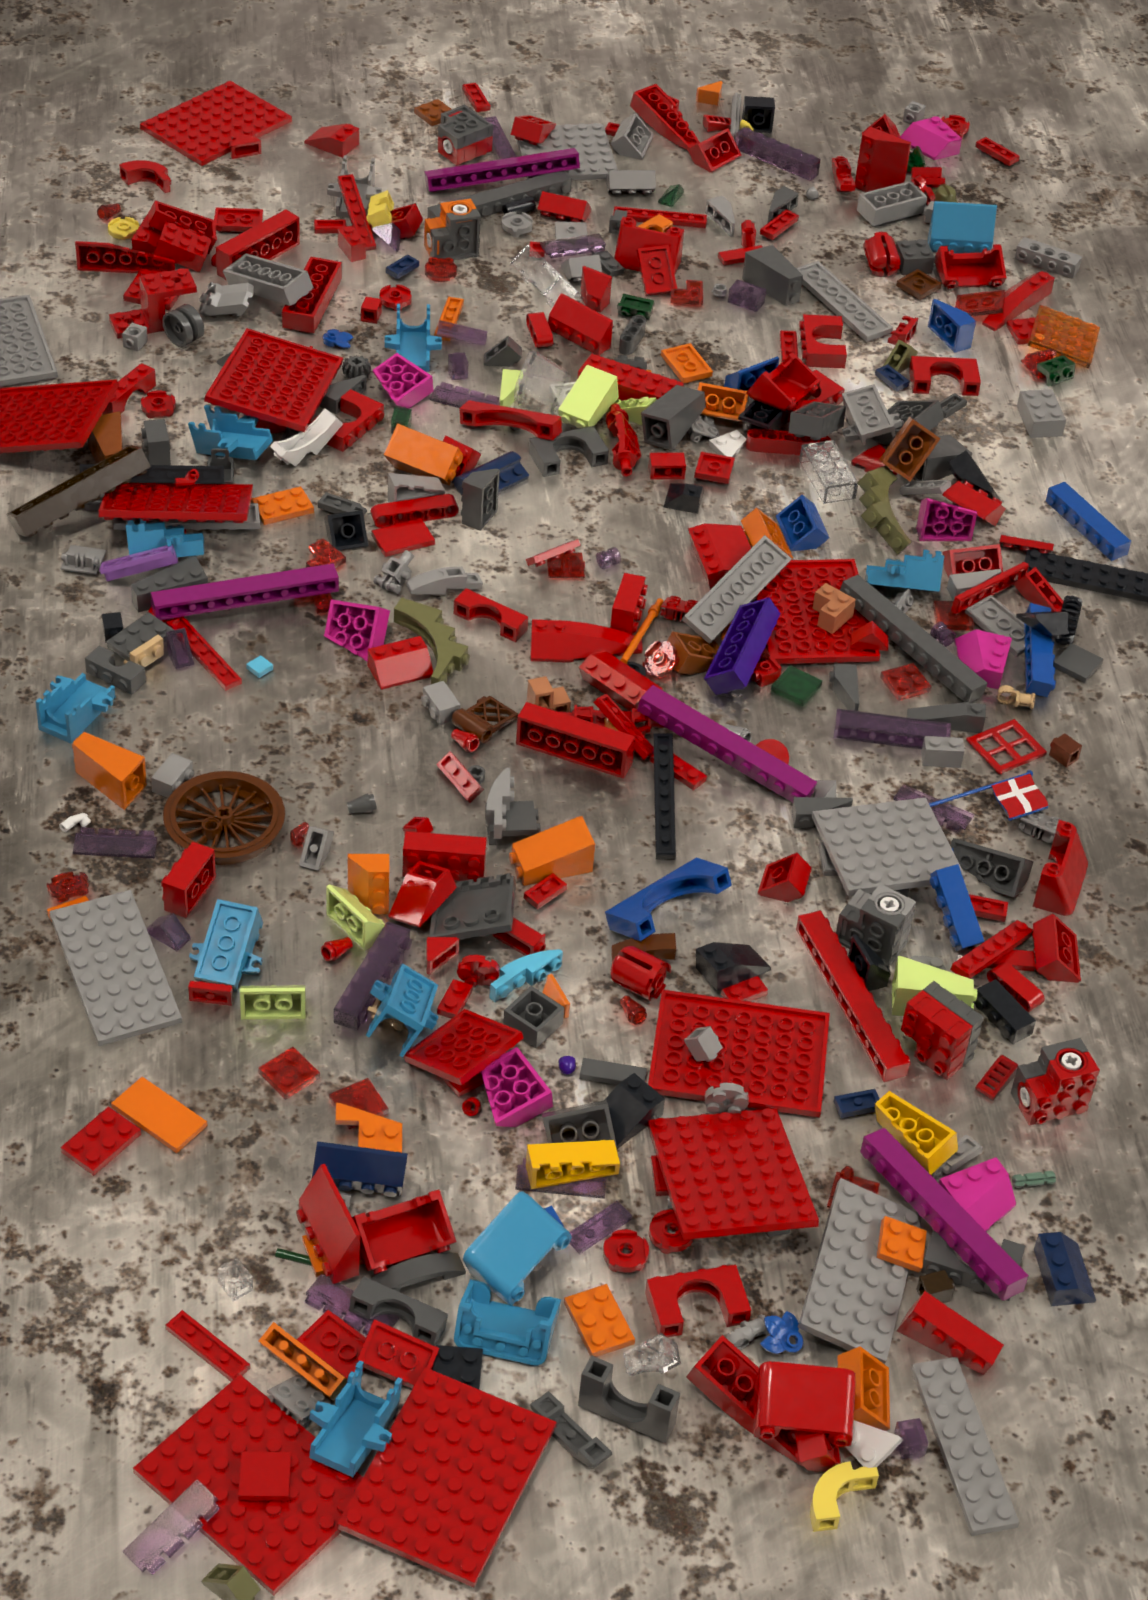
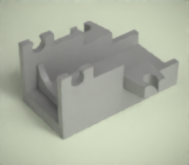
M347 155L343 157L340 176L350 175L347 170ZM375 158L371 159L370 172L367 177H354L366 216L368 215L367 210L369 209L371 196L382 192V188L374 187ZM329 183L327 195L338 197L336 217L350 218L339 183Z
M875 384L842 393L843 404L846 406L845 419L849 424L848 427L842 429L846 442L860 440L862 445H866L865 439L889 432L892 437L896 436L895 429L902 426V421L899 419L898 413H888Z

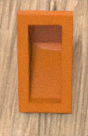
M719 81L698 87L696 102L718 106L723 82Z

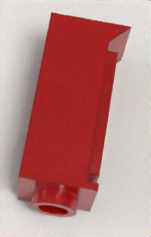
M514 917L512 931L493 934L494 938L524 956L544 951L546 948V934L541 935V933Z

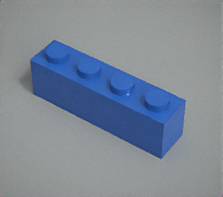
M959 864L931 873L930 884L936 891V901L944 914L943 922L945 927L949 929L952 947H955L957 952L985 942Z

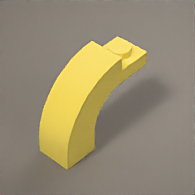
M851 1461L830 1468L821 1476L815 1486L810 1506V1520L813 1532L838 1528L840 1513L836 1500L842 1494L850 1491L875 1489L879 1477L877 1467H860L853 1470Z

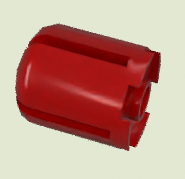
M887 232L874 233L875 236L868 240L866 239L863 244L870 271L878 277H883L884 272L887 277L897 273L901 264L894 238L889 236Z
M626 946L615 956L610 973L611 979L615 984L651 1001V998L657 999L661 995L662 989H665L666 984L663 982L667 972L671 973V966L669 963L635 946Z

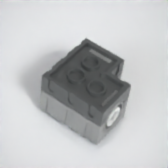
M881 884L878 885L872 895L858 889L839 914L836 933L840 944L850 949L852 935L856 934L882 959L885 965L890 967L908 943V935L910 934L911 922L917 901Z

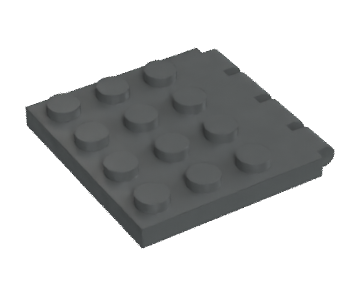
M511 873L497 875L496 879H494V876L477 878V882L474 879L457 882V888L432 914L429 937H457L458 939H466L512 931L516 891L515 877Z

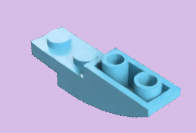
M560 949L541 951L521 957L500 968L499 978L490 984L489 998L496 1003L501 998L507 997L517 987H521L525 982L533 986L537 982L543 981L547 975L557 971L562 966L563 951Z

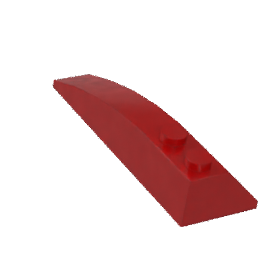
M657 84L633 93L630 107L660 135L686 150L700 143L694 132L688 128L689 124L687 121L683 120L682 113L676 109L677 105Z
M75 241L77 270L138 274L140 269H149L156 272L175 270V260L111 243Z
M1040 271L1024 278L1005 292L984 319L982 325L993 331L998 330L1007 324V320H1013L1050 295L1055 277L1047 272Z
M532 619L531 661L570 663L574 662V659L583 658L585 661L590 654L604 651L623 656L635 635L589 623ZM642 639L633 654L642 653Z
M722 1335L696 1363L686 1378L720 1409L754 1435V1385L759 1367ZM781 1429L779 1435L771 1440L758 1438L785 1457L799 1464L795 1457L797 1444L792 1437L791 1430Z

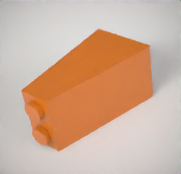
M401 424L396 425L384 453V456L394 468L418 476L438 477L441 483L449 486L456 476L458 465L461 464L463 459V453L458 447Z
M83 732L74 740L72 748L75 772L125 810L147 785L145 757L86 732Z
M579 816L513 843L509 859L511 864L515 865L517 878L521 879L523 886L539 883L552 873L561 879L593 872L595 843L583 816Z

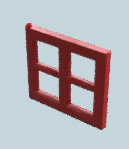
M1015 719L966 738V741L998 774L1012 770L1047 754V751ZM1013 728L1021 738L1008 743L1000 733ZM992 737L1000 747L986 751L978 742ZM1026 742L1034 752L1021 757L1013 747ZM1005 750L1014 760L1000 765L992 755Z

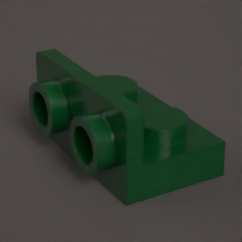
M1062 355L1038 363L1037 370L1047 377L1046 385L1052 386L1074 378L1076 364Z

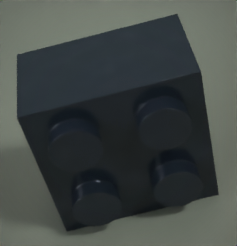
M745 96L742 119L752 126L754 133H772L775 113L774 98Z

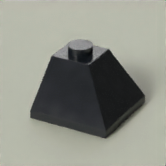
M670 483L663 508L698 514L704 494L703 486Z
M363 510L332 514L324 517L327 537L333 551L369 546Z
M1044 611L1016 614V618L1042 635H1050V639L1061 638V635L1069 634L1068 612Z
M856 934L852 935L848 957L851 962H854L858 975L864 979L868 992L887 987L889 977L891 976L889 967L884 964L882 959Z

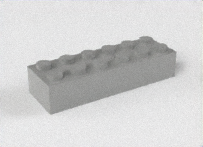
M247 253L223 270L228 285L249 283L254 286L253 295L289 306L295 304L297 300L307 295L314 288L307 271Z

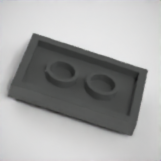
M147 612L106 641L108 648L129 661L130 652L159 635L163 638V643H165L175 635V631Z

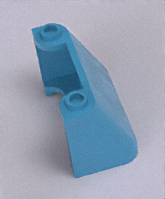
M521 1191L511 1199L464 1253L463 1261L473 1278L486 1283L494 1294L512 1306L525 1293L523 1280L552 1248L556 1251L565 1249L569 1245L572 1236L567 1229L532 1197Z
M470 1279L458 1307L454 1333L455 1344L458 1347L481 1348L485 1355L538 1366L545 1362L560 1310L561 1299L543 1297L538 1301L535 1310L490 1301V1287L486 1283Z

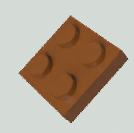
M439 99L415 107L414 113L429 125L435 126L441 123V113L452 109Z

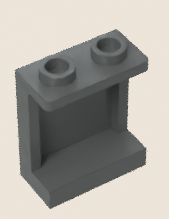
M533 801L510 802V810H506V816H502V819H506V831H502V836H532L541 832L540 823L536 822L539 818L538 808L534 809ZM486 803V806H485V820H486V807H487V803ZM486 824L489 845H497V839H494V824Z

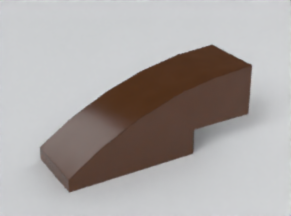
M675 933L651 934L641 941L631 938L616 943L611 947L612 962L615 956L618 955V952L626 946H635L662 960H675L676 935Z

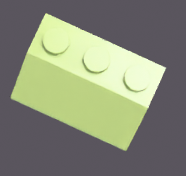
M330 884L326 886V914L359 946L366 951L385 939L384 922L375 917L371 910L359 902L355 895L341 887Z
M305 985L241 986V1020L306 1019Z

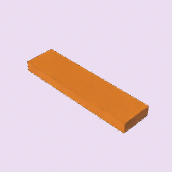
M447 298L434 336L442 337V340L445 341L451 340L464 305V299Z

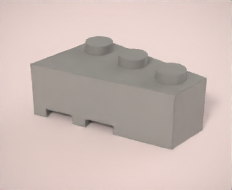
M388 473L389 503L445 494V489L438 477Z

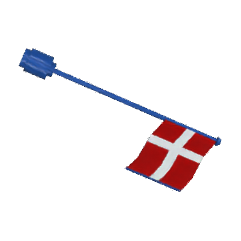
M1031 770L1009 779L929 803L930 807L992 788L996 800L1006 811L1009 821L1048 809V802L1035 785Z

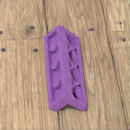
M173 544L169 547L166 545L102 562L100 572L105 575L106 581H111L178 563V558Z

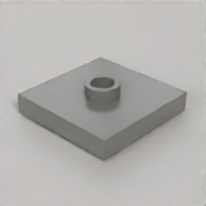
M555 222L556 244L587 245L586 222Z

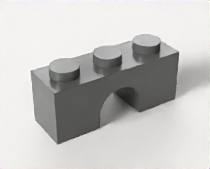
M98 646L85 658L87 673L122 691L133 694L146 682L145 667L130 660L125 665L115 666L114 652L104 647Z

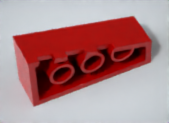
M156 200L154 201L148 213V225L162 231L167 221L198 235L205 236L211 239L207 253L210 254L217 241L215 220Z
M926 1291L909 1309L897 1329V1332L948 1358H958L960 1364L982 1375L991 1368L1004 1344Z

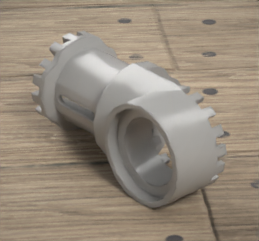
M761 1314L757 1319L749 1322L742 1321L740 1323L741 1328L734 1329V1332L728 1333L726 1338L735 1347L742 1350L754 1337L761 1334L768 1335L769 1333L764 1323L765 1315Z

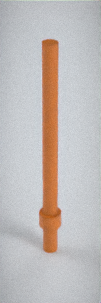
M658 598L655 604L651 605L647 617L620 659L625 664L629 661L653 619L659 615L661 605L664 602L661 598Z

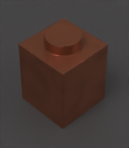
M1064 733L1052 740L1049 756L1067 768L1079 759L1082 745Z

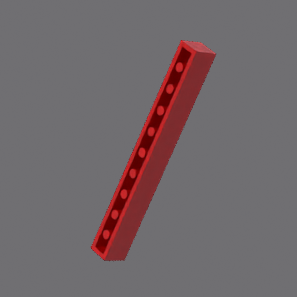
M821 910L799 915L796 930L883 1082H888L906 1077L911 1065L910 1058L902 1050L899 1039L895 1038L892 1033L891 1025L885 1021L881 1008L875 1004L872 993L868 992L864 979L858 975L854 962H851L847 956V951L840 944L837 933L833 932L830 927L828 918L823 915Z

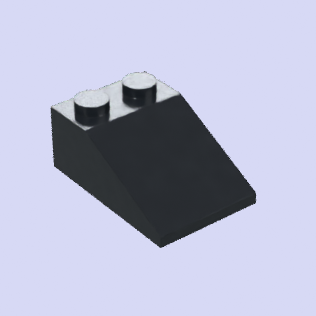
M754 400L738 416V419L768 430H781L787 423L789 411H782Z
M967 450L949 461L952 466L950 471L958 481H963V483L967 481L974 486L973 489L977 492L981 489L988 493L987 497L991 499L995 497L1001 501Z
M712 942L696 948V969L717 991L771 971V967L750 945Z
M635 1073L619 1083L605 1099L607 1100L617 1145L616 1149L648 1126L649 1120L657 1119L663 1115L665 1098Z

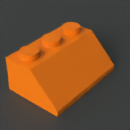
M699 382L698 390L705 393L706 407L701 413L702 415L742 422V420L738 419V416L748 407L749 396L746 394L747 391Z
M756 507L741 520L744 527L743 531L748 536V542L751 547L765 535L793 559L778 524Z
M348 854V891L355 895L365 907H368L372 914H389V854Z
M861 1346L838 1355L837 1368L850 1369L854 1371L856 1377L854 1420L884 1431L889 1430V1367Z

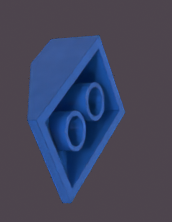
M933 299L928 327L954 353L970 349L976 321L967 312Z

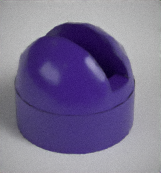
M563 1056L558 1060L559 1069L563 1074L569 1075L575 1071L576 1060L574 1057Z

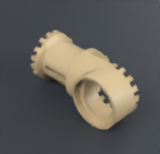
M1009 685L999 687L997 699L1000 703L1014 705V707L1023 706L1034 709L1035 693H1020V691L1014 690ZM1007 692L1011 695L1008 697H1004L1001 694Z

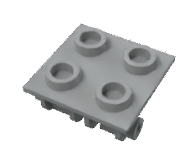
M699 415L688 430V434L694 442H699L702 435L711 438L720 436L714 420L709 416Z
M71 545L68 552L62 553L61 559L63 563L60 569L97 575L106 550Z
M1041 810L1021 817L1020 820L1022 821L1018 828L1024 833L1032 834L1033 837H1035L1040 828L1037 838L1040 839L1042 837L1041 840L1051 844L1054 840L1058 821L1062 819L1049 817Z
M298 1374L267 1390V1393L270 1394L268 1397L270 1401L278 1405L282 1411L286 1412V1415H290L297 1421V1424L302 1425L304 1428L309 1424L310 1420L308 1417L310 1416V1411L312 1409L315 1411L318 1401L328 1404L333 1403Z

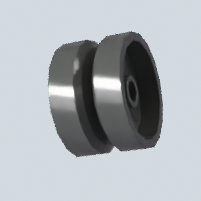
M183 304L163 316L164 331L170 341L178 347H184L204 335L203 320L198 311L189 304Z

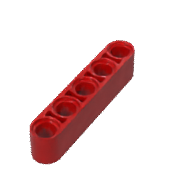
M750 429L747 432L746 449L752 452L810 457H827L831 444L829 436L823 437L821 440H812L810 436L795 437L789 431Z
M443 494L377 504L371 508L370 513L375 526L383 528L420 518L423 522L451 518L459 513V507L453 495Z

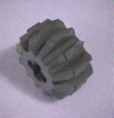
M349 356L343 362L342 371L345 378L351 379L361 375H365L368 378L371 365L368 359L363 356Z

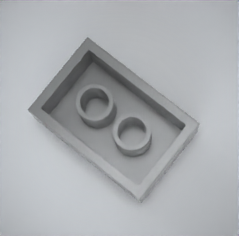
M1053 390L1020 391L1017 409L1030 438L1063 436L1066 418Z

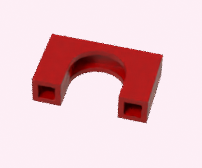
M803 314L802 321H799L800 340H802V360H805L807 367L845 369L847 358L846 345H829L816 341L821 338L841 339L843 330L842 316Z
M911 356L909 374L912 393L929 394L931 377L934 375H948L959 382L963 396L979 395L981 380L977 359Z
M818 370L812 371L821 380L817 385L819 388L813 394L809 393L816 399L798 401L795 407L789 411L787 422L790 423L791 412L813 401L834 405L841 404L843 402L842 393H844L845 389Z
M350 389L340 397V411L357 420L343 423L327 442V445L342 452L351 447L354 442L383 420L385 415L384 404Z
M736 1264L729 1266L721 1265L711 1269H698L697 1271L687 1273L679 1272L674 1275L656 1276L647 1279L645 1294L659 1339L682 1335L684 1321L678 1300L684 1295L693 1292L707 1294L717 1301L726 1327L740 1325L742 1321H750L751 1307Z

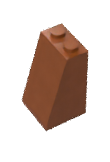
M120 411L101 415L88 437V447L96 463L123 450Z

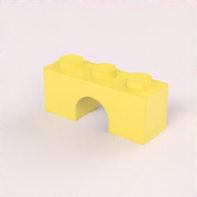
M388 190L370 198L366 218L368 224L372 225L374 230L392 222L390 211L394 209V202Z

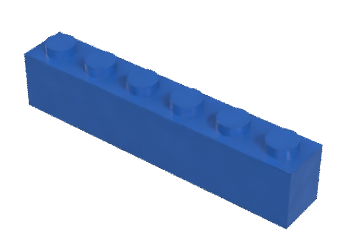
M1066 482L1048 488L1046 502L1106 557L1113 561L1128 555L1131 540Z
M1030 603L1025 613L1051 611V608ZM1024 623L1026 693H1035L1038 696L1048 697L1050 691H1053L1056 685V680H1054L1055 667H1053L1055 654H1053L1054 641L1050 639V635H1042Z

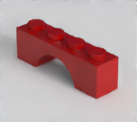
M141 363L118 381L119 386L102 415L118 411L124 412L126 402L135 390L146 394L156 386L155 369Z
M467 588L454 599L453 614L468 621L476 618L491 619L500 626V636L515 643L528 630V616Z

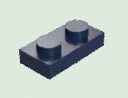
M407 254L387 266L386 273L399 279L419 267V260Z
M887 364L875 370V376L896 392L909 387L910 381Z
M876 1089L834 1096L833 1102L840 1118L876 1112L875 1103L880 1098Z

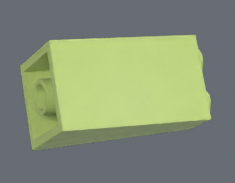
M586 365L558 409L562 422L576 426L578 429L595 426L619 397L617 376Z
M898 956L892 981V1015L904 1016L907 1002L933 981L940 984L941 987L951 992L960 1001L962 1000L974 1010V1003L972 1001L977 999V989H974V980L903 956Z

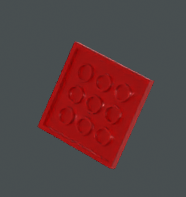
M464 1009L408 1050L404 1055V1060L409 1064L462 1086L477 1073L483 1071L493 1061L499 1059L510 1048H513L524 1037L522 1031Z

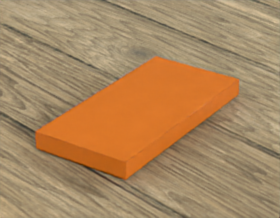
M143 1076L111 1103L114 1110L175 1153L183 1149L208 1126L205 1119Z

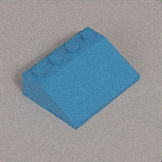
M934 201L927 239L932 252H937L940 246H948V251L953 250L954 253H982L983 249L991 250L997 205Z

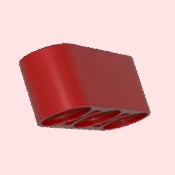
M544 312L528 313L526 315V323L535 347L553 346V335Z
M1004 961L987 972V980L991 982L996 979L1028 1013L1045 1001L1042 991L1008 962Z

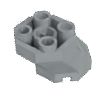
M210 282L206 293H202L199 302H201L199 312L204 316L223 314L242 316L249 306L247 301L248 297L252 298L254 286L249 283L222 286L218 283Z

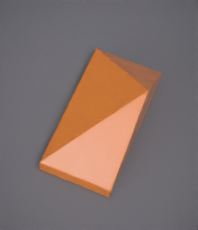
M549 974L543 994L564 1007V1018H568L570 1003L553 974Z

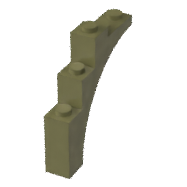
M888 466L868 471L857 482L865 492L859 500L867 509L861 517L871 529L875 528L898 555L912 541L897 522L889 502V487L898 478Z
M405 598L399 600L394 608V623L415 632L429 645L437 662L431 676V684L441 681L446 683L448 676L452 675L454 670L461 671L463 666L468 664L470 659L468 646L456 642L455 628L444 625L442 610Z

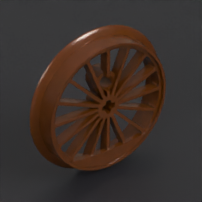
M236 771L210 772L189 779L172 792L166 801L163 811L165 828L182 851L188 848L193 841L191 839L203 835L195 842L204 845L208 840H213L211 847H207L215 850V865L237 864L257 857L273 843L285 819V807L282 798L270 784L256 776ZM219 791L221 807L218 808L207 793ZM223 791L233 795L229 807L224 806ZM203 796L211 809L193 799ZM239 798V799L243 800V802L240 803V804L233 810V808H234V806H235V804H236L237 799ZM188 804L202 813L184 810L183 808ZM249 805L253 806L251 808L244 810ZM261 811L265 813V815H254ZM179 816L194 819L192 821L177 822ZM271 822L268 827H267V826H262V825H257V824H252V823ZM197 828V829H194V830L189 831V832H187V833H183V832L180 830V829ZM227 831L233 837L238 846L229 847ZM248 831L258 832L262 834L259 837H257ZM224 832L226 848H218L217 844ZM238 834L250 840L251 842L244 844L238 836Z

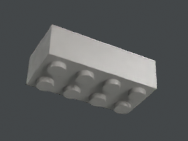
M908 181L859 194L857 211L872 226H877L924 213L927 196L915 184Z

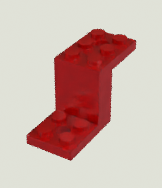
M181 268L139 276L141 309L109 314V321L117 339L123 338L122 333L131 323L147 327V334L164 331L162 321L165 315L164 298L197 292V286L189 269Z

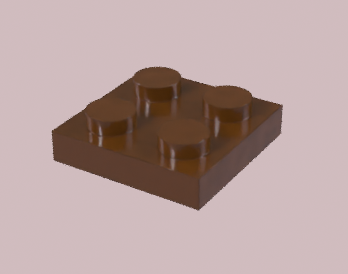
M917 269L897 280L896 286L915 298L922 300L941 289L942 283Z

